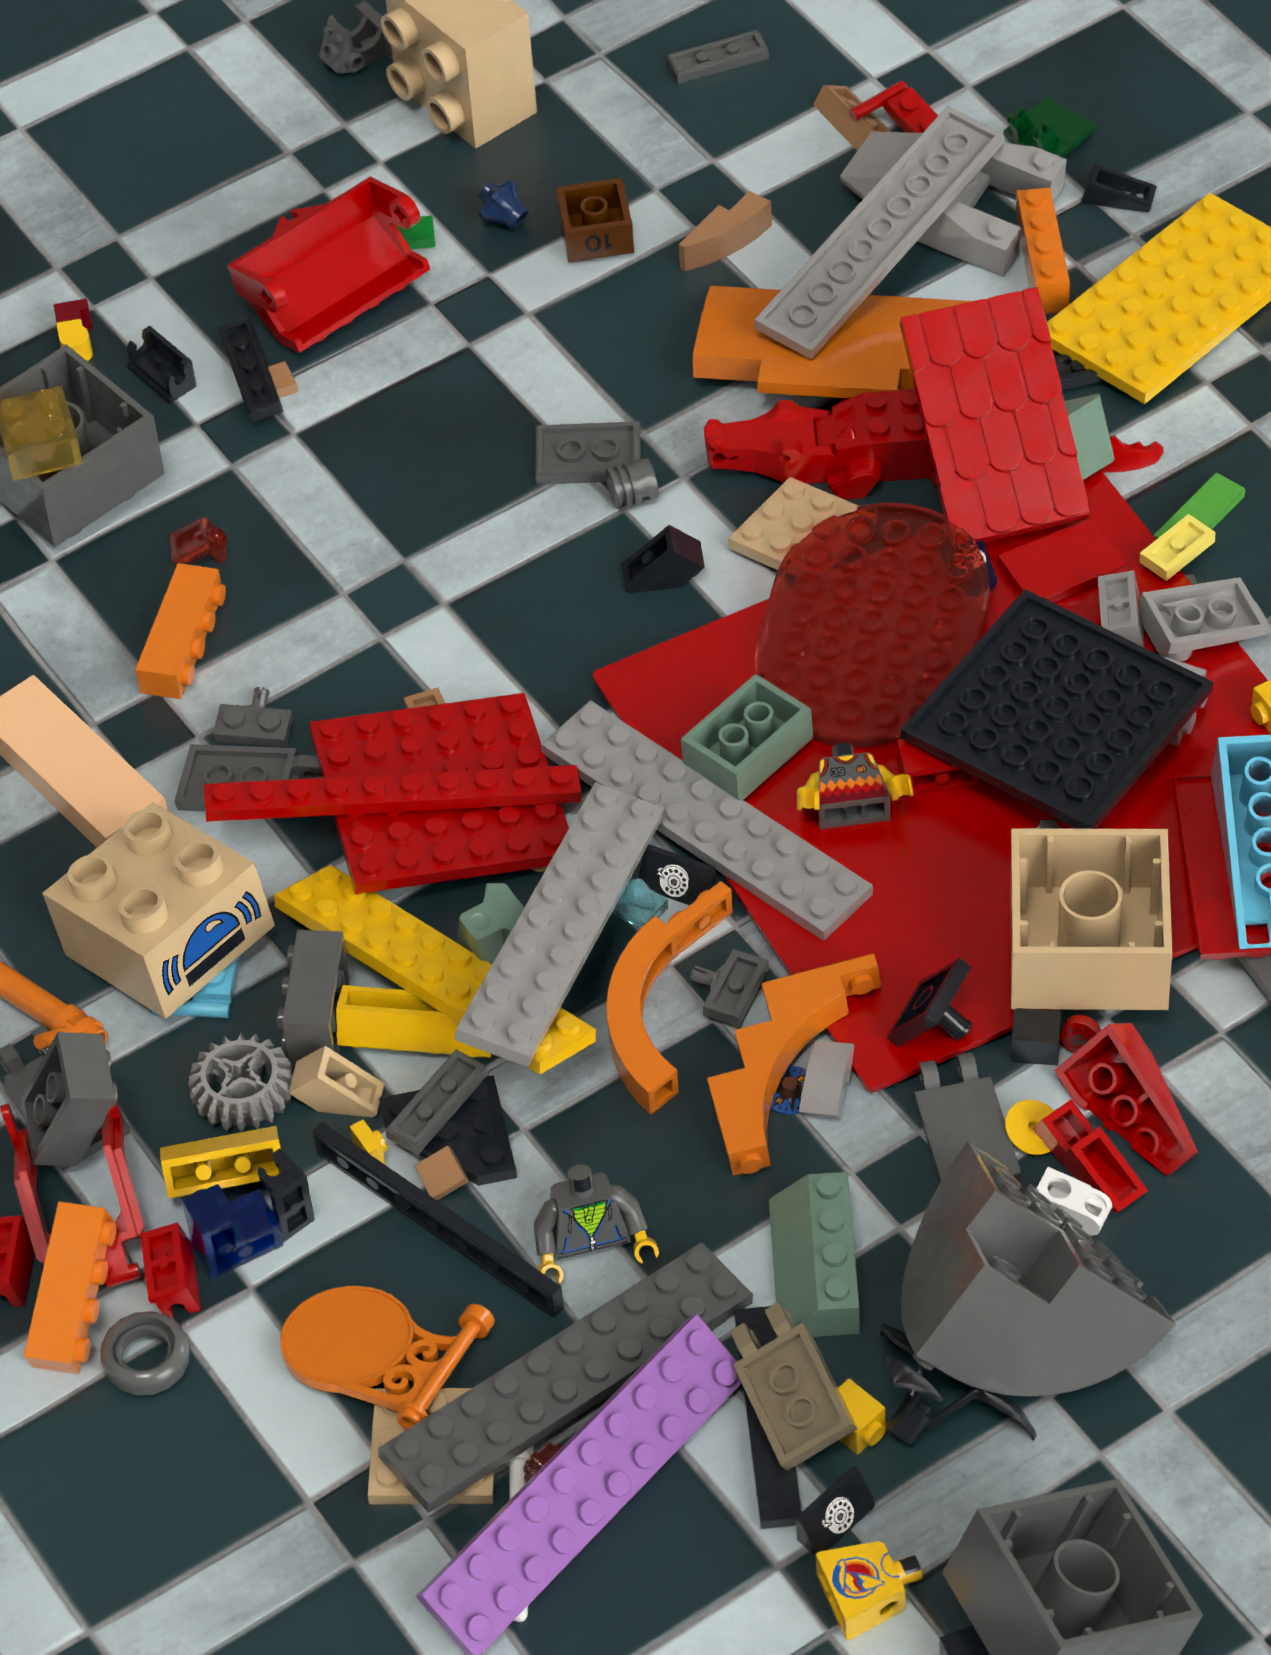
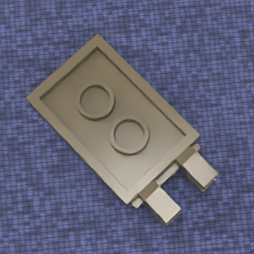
M777 1302L765 1309V1312L778 1338L762 1347L755 1332L752 1329L749 1330L745 1323H742L730 1332L743 1359L734 1363L733 1366L780 1465L788 1471L858 1428L809 1328L803 1322L796 1326L790 1312L784 1309L781 1303Z

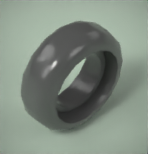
M154 1311L136 1312L121 1318L107 1331L101 1343L100 1361L107 1379L120 1391L135 1396L155 1395L171 1388L182 1378L189 1364L190 1346L181 1325L170 1316ZM141 1337L158 1338L168 1347L165 1359L158 1366L149 1370L132 1369L122 1360L125 1348L132 1341Z

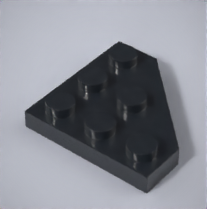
M494 1075L487 1076L419 1154L424 1158H428L446 1146L451 1147L468 1180L477 1186L517 1178ZM420 1090L379 1098L385 1129Z

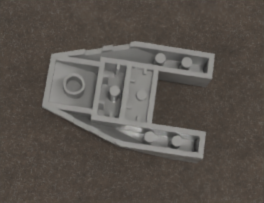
M870 132L841 173L840 181L864 199L923 133ZM1004 143L917 242L1004 277L1019 254L1021 227L973 207L989 184L1016 195L1017 190L1050 187L1054 202L1064 187L1066 159L1037 147Z

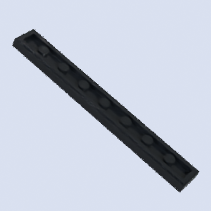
M321 1122L313 1130L317 1154L551 1317H556L564 1309L562 1286L324 1122Z

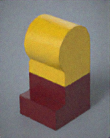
M87 298L53 304L61 347L67 344L86 361H90L93 352L87 330L93 328Z

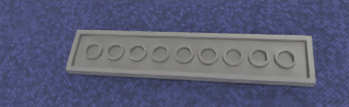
M947 106L755 318L754 329L812 360L1004 144V134Z
M591 700L541 744V751L545 756L558 765H577L579 779L593 787L594 783H598L664 807L663 819L657 828L659 832L707 864L714 866L716 870L823 941L873 895V885L744 800L735 799L685 765L681 759Z
M594 783L456 1028L454 1040L520 1065L529 1066L662 821L664 807Z

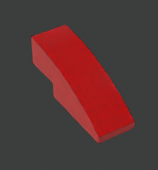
M1072 1099L1043 1118L1033 1128L1047 1148L1077 1180L1091 1185L1092 1188L1101 1191L1110 1198L1112 1202L1111 1211L1115 1214L1148 1191L1102 1128L1094 1129Z

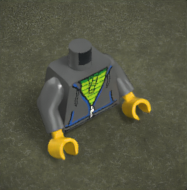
M580 1164L571 1167L568 1170V1180L555 1183L550 1188V1199L544 1202L533 1223L537 1256H541L542 1260L536 1269L544 1274L547 1269L554 1268L555 1280L558 1284L562 1282L564 1274L560 1266L554 1263L553 1254L556 1255L557 1260L630 1243V1236L634 1235L636 1242L633 1249L638 1262L643 1264L639 1250L644 1245L653 1247L654 1254L658 1258L657 1244L646 1235L645 1230L648 1229L636 1197L619 1184L610 1185L605 1173L592 1174L590 1167Z

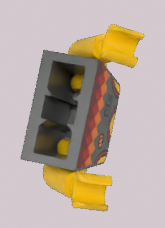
M840 743L832 748V757L823 758L819 761V772L811 774L805 786L797 789V810H801V808H815V810H818L819 829L890 821V796L892 801L898 800V797L903 795L914 796L911 777L907 774L894 776L883 765L876 764L872 754L868 752L854 754L851 744Z

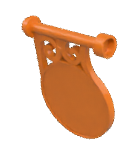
M344 1286L320 1292L295 1308L284 1323L280 1336V1345L284 1363L297 1380L317 1390L341 1393L397 1411V1422L402 1428L407 1430L428 1417L426 1410L475 1338H485L493 1327L495 1319L492 1313L485 1307L478 1304H470L458 1320L461 1327L458 1335L453 1337L436 1335L419 1327L412 1320L404 1304L393 1295L372 1287ZM438 1350L446 1351L444 1356L436 1361L439 1356ZM422 1353L423 1361L416 1358V1356ZM398 1379H402L400 1383H394ZM409 1380H411L414 1383V1386L410 1391ZM383 1382L386 1393L372 1389L371 1387H374Z

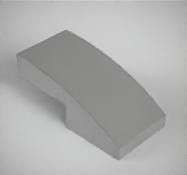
M815 1040L801 1095L799 1112L802 1115L841 1119L845 1083H850L854 1044Z

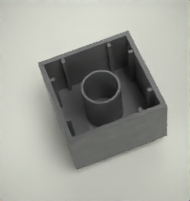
M67 344L0 387V501L53 547L77 535L83 528L122 502L129 500L138 491L165 474L154 416Z
M1119 1479L977 1509L943 1571L944 1577L990 1655H1179L1203 1616Z

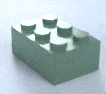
M755 674L681 738L683 763L735 799L744 800L813 739L811 708Z

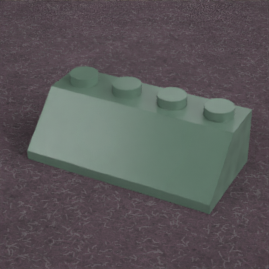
M848 1172L807 1174L769 1199L776 1303H781L783 1308L790 1312L796 1326L803 1322L809 1328L813 1337L860 1334L859 1299Z

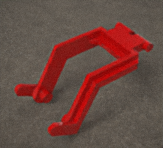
M116 1102L114 1107H111L105 1117L103 1127L97 1131V1135H102L103 1150L121 1208V1212L115 1221V1240L112 1246L107 1247L105 1260L108 1263L105 1283L108 1288L142 1277L138 1262L129 1264L125 1243L141 1238L140 1233H143L145 1229L125 1158L124 1119L118 1102ZM7 1103L1 1105L0 1109L15 1149L14 1183L36 1259L45 1263L51 1234L48 1232L36 1190L37 1165L32 1163L26 1128L19 1130L11 1107Z

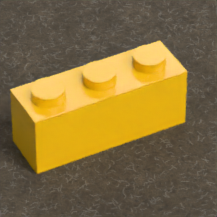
M277 1126L161 1147L160 1159L168 1199L259 1182V1167L265 1169L266 1173L270 1176L278 1175V1168L271 1158L272 1153L281 1149Z

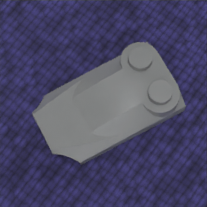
M1241 577L1143 592L1139 601L1143 627L1157 652L1162 657L1180 662L1190 658L1192 651L1196 649L1232 643L1271 633L1269 622L1257 602L1253 600Z

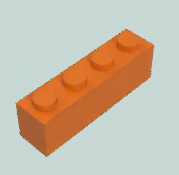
M1048 187L1017 190L1016 223L1017 226L1021 227L1020 243L1029 288L1038 287L1045 314L1058 313L1069 305L1070 280L1051 189Z
M177 564L135 669L140 693L181 700L186 686L192 685L195 674L194 666L197 659L203 657L207 632L213 631L216 609L218 605L222 606L225 600L226 587L224 584H221L219 569Z
M58 1201L24 1352V1358L32 1367L80 1374L82 1362L86 1363L89 1358L91 1341L87 1337L90 1324L96 1322L99 1314V1300L96 1299L99 1284L103 1285L106 1281L108 1263L105 1260L108 1246L113 1245L116 1236V1223L113 1222V1218L105 1208Z

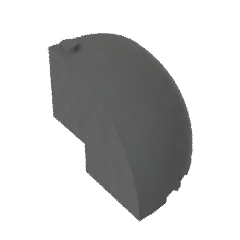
M967 1141L946 1172L929 1203L917 1230L905 1269L901 1295V1316L904 1331L914 1351L913 1358L924 1368L932 1371L936 1367L967 1385L1003 1395L1028 1397L1067 1393L1091 1386L1114 1376L1145 1356L1175 1326V1322L1159 1300L1153 1296L1147 1300L1146 1294L1141 1289L1144 1283L1121 1264L1122 1261L1101 1241H1097L1093 1245L1094 1240L1081 1229L1083 1225L1060 1206L1053 1212L1051 1210L1053 1204L1037 1188L1029 1184L1023 1189L1019 1181L1008 1173V1167Z

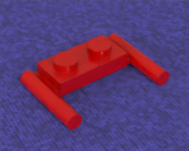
M902 80L849 110L850 118L856 122L883 107L905 133H923L938 117L912 87L908 89L907 84Z

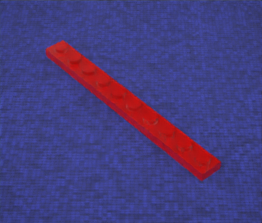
M577 765L211 783L203 784L206 822L577 803L581 802V787Z

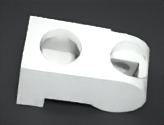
M1047 1167L1037 1186L1039 1192L1053 1204L1051 1208L1053 1212L1060 1206L1082 1224L1083 1227L1081 1229L1089 1235L1094 1236L1100 1232L1112 1208L1110 1198L1101 1191L1050 1167Z

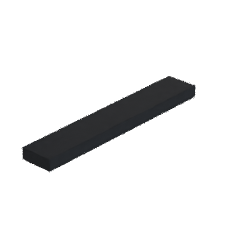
M770 1306L735 1309V1327L745 1323L749 1330L752 1329L755 1332L762 1347L778 1338L765 1312V1309ZM739 1352V1359L741 1360L743 1357ZM743 1387L761 1529L796 1526V1517L801 1513L796 1467L786 1471L780 1465Z

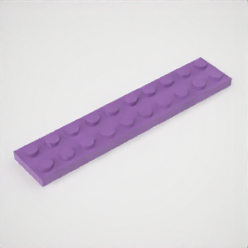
M698 1314L690 1316L415 1596L465 1655H481L742 1384L733 1366L737 1362L736 1359Z

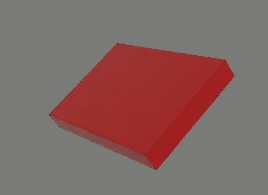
M1093 517L998 555V565L1019 594L1024 589H1027L1053 603L1098 585V576L1128 571V564Z

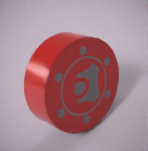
M1074 1015L1065 1021L1060 1038L1063 1045L1069 1051L1075 1053L1098 1034L1101 1028L1094 1019L1088 1016Z

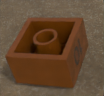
M623 178L556 187L558 216L568 262L634 253L633 226Z

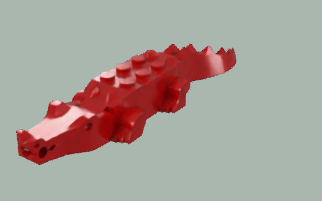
M915 389L865 392L852 398H843L837 405L832 406V413L827 410L801 407L793 400H780L770 411L754 419L723 424L718 419H709L704 426L707 461L713 469L756 472L783 483L791 477L806 484L827 483L828 489H832V495H837V497L844 500L864 499L878 482L930 478L931 483H935V488H937ZM1113 435L1110 437L1115 460L1101 470L1103 473H1116L1148 467L1159 461L1164 453V448L1156 441L1148 446H1143L1140 441L1133 444L1122 443Z

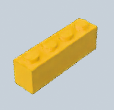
M342 985L336 1007L337 1045L352 1046L354 1048L390 1049L392 1051L427 1052L430 1054H452L457 1049L469 1057L491 1058V1053L454 1040L459 1023L407 990Z

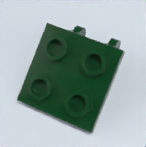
M1045 96L1027 112L1020 107H1016V114L1010 112L1007 123L1010 126L1003 130L1004 137L1018 145L1037 147L1063 158L1095 132L1097 125Z

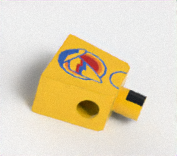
M881 1541L816 1553L817 1577L846 1641L901 1613L905 1609L904 1585L923 1578L921 1567L915 1555L893 1562L885 1544Z

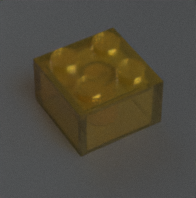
M62 386L0 400V439L13 481L83 464L77 434Z

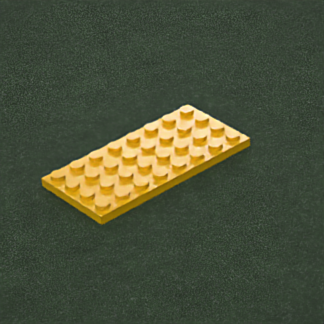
M1209 193L1050 319L1047 325L1052 349L1062 355L1070 356L1072 361L1076 360L1082 363L1085 369L1094 370L1097 372L1098 377L1146 404L1271 301V227L1214 194Z

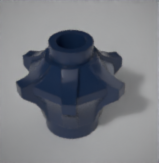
M512 179L504 184H494L491 181L479 193V197L482 199V210L479 216L485 222H498L513 230L524 220L529 212L520 200L518 186Z

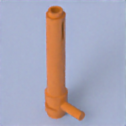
M0 960V997L50 1030L37 1034L34 1037L33 1042L37 1049L41 1050L50 1047L57 1032L103 1034L104 1044H106L108 1033L100 1021L92 1016H87L85 1011L76 1005H67Z

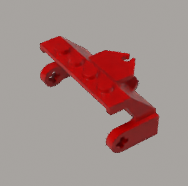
M371 176L326 204L291 210V216L295 218L293 220H286L285 216H281L273 237L227 265L236 293L247 299L281 344L298 353L314 343L324 340L327 335L336 329L351 323L358 315L376 307L380 301L395 292L403 290L407 284L431 270L427 258L410 249L396 226L409 229L420 222L421 216L417 205L407 194Z

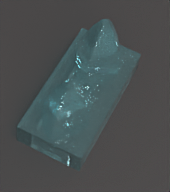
M630 878L611 914L641 929L654 916L660 918L668 909V899L651 890L641 878L636 880Z

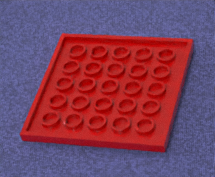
M525 693L309 722V733L322 778L548 766L546 756L541 751V741ZM561 803L333 815L355 894L547 867L569 830Z

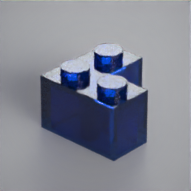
M216 1184L207 1189H200L190 1197L182 1200L191 1243L211 1279L284 1246L280 1224L259 1189L247 1195H240L229 1203L219 1184Z

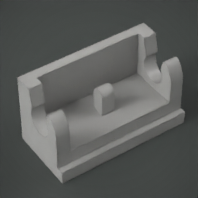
M1134 570L1098 576L1101 627L1145 648L1144 628L1139 606L1141 595Z

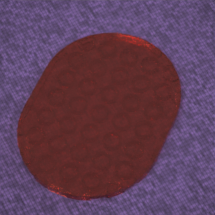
M874 503L858 506L856 511L838 517L833 515L812 527V532L798 544L795 543L787 552L778 568L757 640L755 654L757 675L811 708L812 740L833 746L840 743H849L853 748L874 747L897 742V739H901V728L981 639L990 600V582L987 565L978 549V545L964 528H959L954 523L948 521L945 515L917 505Z

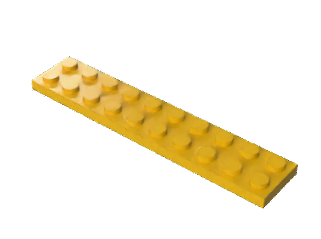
M331 864L274 894L275 907L310 930L342 931L348 954L457 1023H460L492 966L487 961L479 960L468 949L376 892L355 894L350 876ZM560 1007L528 1068L539 1075L596 1042V1029Z

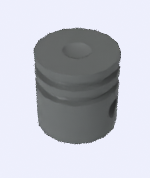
M648 458L624 463L622 467L617 465L614 467V470L611 467L606 468L608 490L616 509L622 508V504L628 507L631 505V502L635 505L658 499L657 480Z

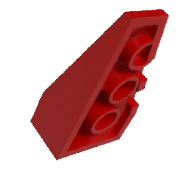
M1132 1023L1108 1024L1054 1070L1076 1104L1084 1110L1092 1112L1103 1121L1102 1124L1111 1132H1117L1131 1144L1132 1149L1166 1176L1171 1175L1198 1153L1153 1054Z

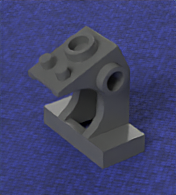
M366 1L355 6L357 28L352 32L347 28H343L332 15L329 16L327 26L324 27L325 34L319 58L337 74L354 73L385 55L393 61L392 47L381 28L380 20L382 15Z

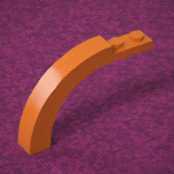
M722 881L710 890L703 891L696 901L686 909L673 914L668 923L665 924L657 916L649 920L629 941L621 953L611 976L607 995V1023L612 1058L625 1087L637 1103L650 1115L678 1094L679 1088L677 1069L655 1048L644 1027L642 1016L645 1001L653 983L663 969L679 954L733 913L732 889Z

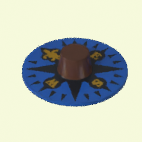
M798 1066L788 1067L774 1094L770 1109L785 1115L800 1114L799 1108L806 1069Z

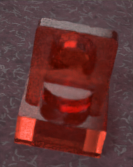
M206 517L170 533L171 557L176 565L178 563L188 564L209 553L219 563L227 560L225 547L228 545L227 537L220 527H215Z

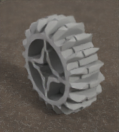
M240 1033L237 1040L230 1041L224 1036L222 1045L218 1046L210 1042L209 1053L199 1052L198 1063L192 1064L191 1076H189L188 1081L192 1104L197 1107L201 1118L208 1117L212 1127L222 1123V1127L227 1132L233 1125H236L243 1132L246 1127L245 1125L252 1124L256 1129H259L260 1121L266 1120L272 1123L274 1113L284 1114L285 1103L291 1102L292 1095L288 1093L293 1074H291V1063L288 1061V1058H285V1053L281 1047L274 1048V1044L270 1039L261 1043L260 1038L255 1034L250 1040H245V1037ZM264 1072L270 1076L267 1084L261 1080ZM216 1081L221 1083L222 1088L218 1093L212 1090Z

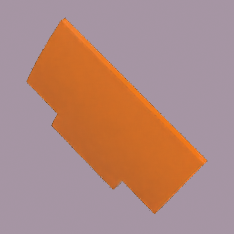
M710 286L693 351V378L757 381L758 393L852 398L865 392L914 389L899 324L900 318L949 306L953 307L954 305L971 301L869 295L811 360L754 329L755 318L781 290Z

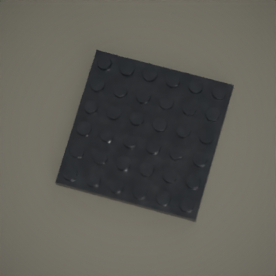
M1024 589L901 728V739L1075 829H1097L1213 692V681Z

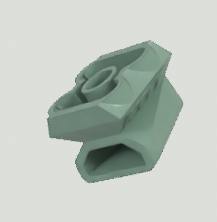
M487 883L483 903L463 912L459 918L456 943L474 953L479 960L487 961L492 965L524 909L523 905L506 884Z

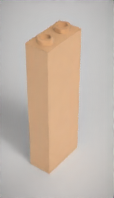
M34 675L30 676L0 696V755L96 847H99L122 828L128 817L137 811L145 809L152 802L168 811L165 797Z

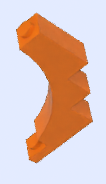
M874 954L761 983L770 1021L734 1030L743 1069L707 1078L733 1176L742 1173H755L761 1168L771 1166L768 1152L767 1128L770 1108L778 1085L789 1065L800 1051L816 1035L832 1023L849 1014L846 996L862 995L873 989L881 988L879 969Z

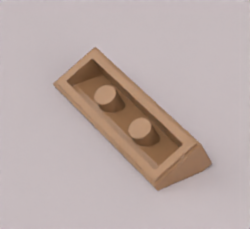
M822 86L814 102V107L857 151L870 132H892L873 112L856 122L850 118L849 110L861 104L862 101L847 86Z

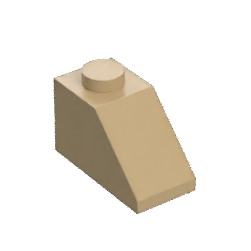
M323 1046L296 1061L288 1093L318 1112L372 1118L378 1113L379 1098L382 1096L385 1083L327 1046Z

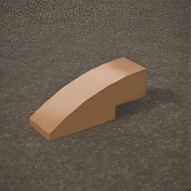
M748 191L730 210L718 205L679 244L680 269L688 271L708 265L737 252L757 239L772 226L771 201Z

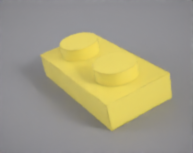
M1188 514L1140 552V563L1167 581L1215 542L1216 532Z

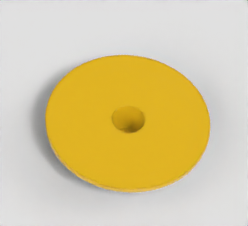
M1022 1100L1014 1104L1008 1111L1005 1119L1006 1133L1013 1145L1031 1155H1043L1051 1152L1033 1128L1054 1110L1038 1100Z

